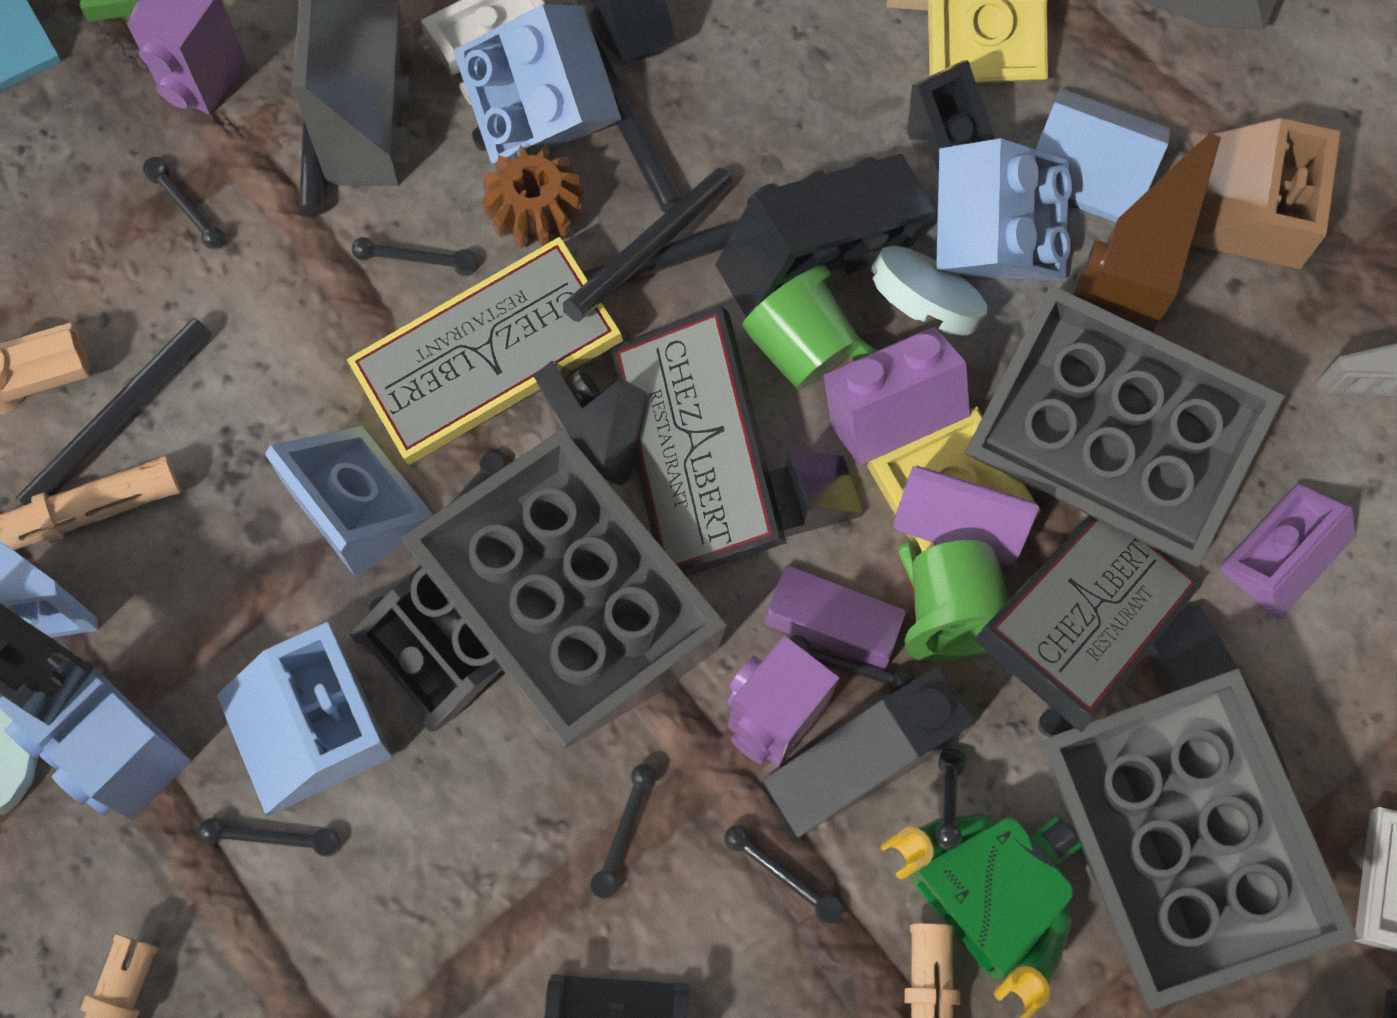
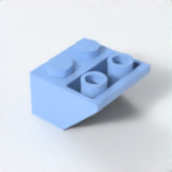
M542 4L453 50L491 164L497 162L498 155L509 159L517 158L520 144L529 154L540 151L545 144L548 148L572 142L621 120L584 6Z
M1002 138L941 148L939 153L936 270L971 278L1066 279V260L1070 254L1067 213L1068 199L1072 191L1069 160Z
M328 622L264 650L217 694L259 800L268 817L393 758L343 643Z

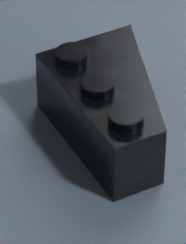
M902 153L876 160L874 157H868L849 168L830 173L827 170H819L801 181L779 186L777 183H771L756 190L749 197L747 207L715 265L747 318L769 295L810 269L825 265L831 272L843 267L849 276L874 264L881 250L885 247L898 246L908 248L913 246L938 210Z

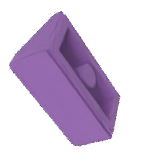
M916 465V467H912L894 518L893 528L899 532L936 544L955 540L986 542L994 547L999 564L1013 566L1020 555L1039 506L1035 505V502Z
M1297 483L1220 566L1221 572L1268 613L1280 619L1353 540L1355 525L1352 507Z
M786 565L767 609L764 625L792 636H801L810 643L885 670L894 649L906 610Z

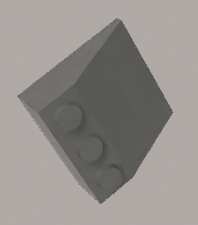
M299 0L292 88L328 186H398L400 163H409L410 136L408 127H402V112L412 111L413 105L412 80L410 75H405V61L415 60V33L413 25H404L398 0Z

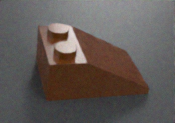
M1209 133L1117 219L1106 241L1098 238L1095 239L1085 268L1081 267L1072 289V295L1153 333L1177 295L1221 140L1220 136Z

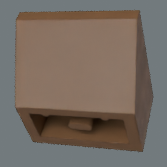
M1278 118L1213 134L1220 136L1221 140L1191 245L1300 270L1327 234L1341 131Z

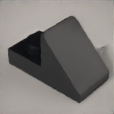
M962 60L912 85L907 134L909 139L927 140L938 173L941 148L995 139L968 60Z
M550 361L533 375L534 379L571 439L605 480L619 486L623 485L631 478L647 403L646 392L627 380L620 379L601 394L599 388L584 371L579 369L574 373L556 362Z
M793 450L788 452L785 468L769 472L785 537L862 517L863 511L844 456Z

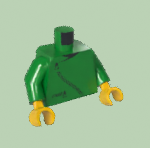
M984 814L956 816V825L962 832V841L957 848L952 850H945L939 847L935 841V831L942 824V818L933 820L919 828L905 827L880 845L882 852L893 847L901 851L905 857L906 867L895 873L897 878L902 880L911 876L908 880L944 924L955 926V933L953 935L989 979L994 982L1008 976L994 991V995L999 1001L1010 991L1018 994L1023 1000L1025 1008L1019 1018H1030L1049 1001V983L1060 966L1072 923V918L1066 904L1075 893L1071 884L1057 868L1081 848L1077 836L1065 822L1053 816L1029 836L1011 816L996 823L992 818Z

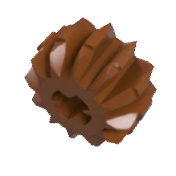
M521 144L517 151V159L514 161L498 155V160L495 163L497 172L485 173L483 181L486 194L482 200L485 216L493 220L494 231L500 238L514 234L515 244L520 249L526 245L530 238H538V243L543 247L550 243L549 235L551 233L568 239L571 232L570 221H579L583 214V202L580 199L584 194L582 179L579 178L578 174H573L572 163L568 160V157L564 156L552 160V152L546 144L536 156L529 155V152Z

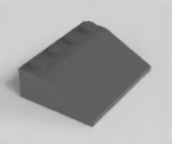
M1050 284L964 454L1194 568H1198L1285 395Z
M563 429L401 537L402 543L565 749L679 680L718 650L726 628V623Z
M1239 668L1093 721L1082 733L1074 728L1041 740L1043 754L1074 832L1080 841L1082 852L1146 1010L1152 1011L1358 939Z

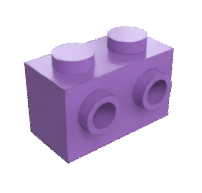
M139 0L133 9L130 21L127 23L140 49L139 56L147 64L157 84V92L176 107L186 109L188 106H191L211 115L246 64V59L222 0Z
M935 326L823 375L831 428L859 465L970 417L966 362Z
M784 635L763 662L753 655L740 669L729 686L733 690L727 700V703L731 706L728 728L735 733L731 738L732 743L754 762L762 765L768 759L779 768L827 708L839 677Z

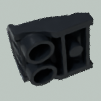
M420 568L409 578L394 587L349 633L356 644L363 643L375 655L426 717L422 723L430 732L438 731L452 720L502 670L423 568Z

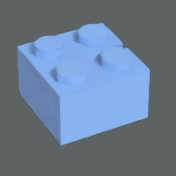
M95 668L49 726L25 712L2 696L0 698V709L13 720L4 729L5 732L29 755L34 758L40 756L57 771L51 777L68 795L81 805L87 802L102 816H105L113 809L133 820L192 761Z

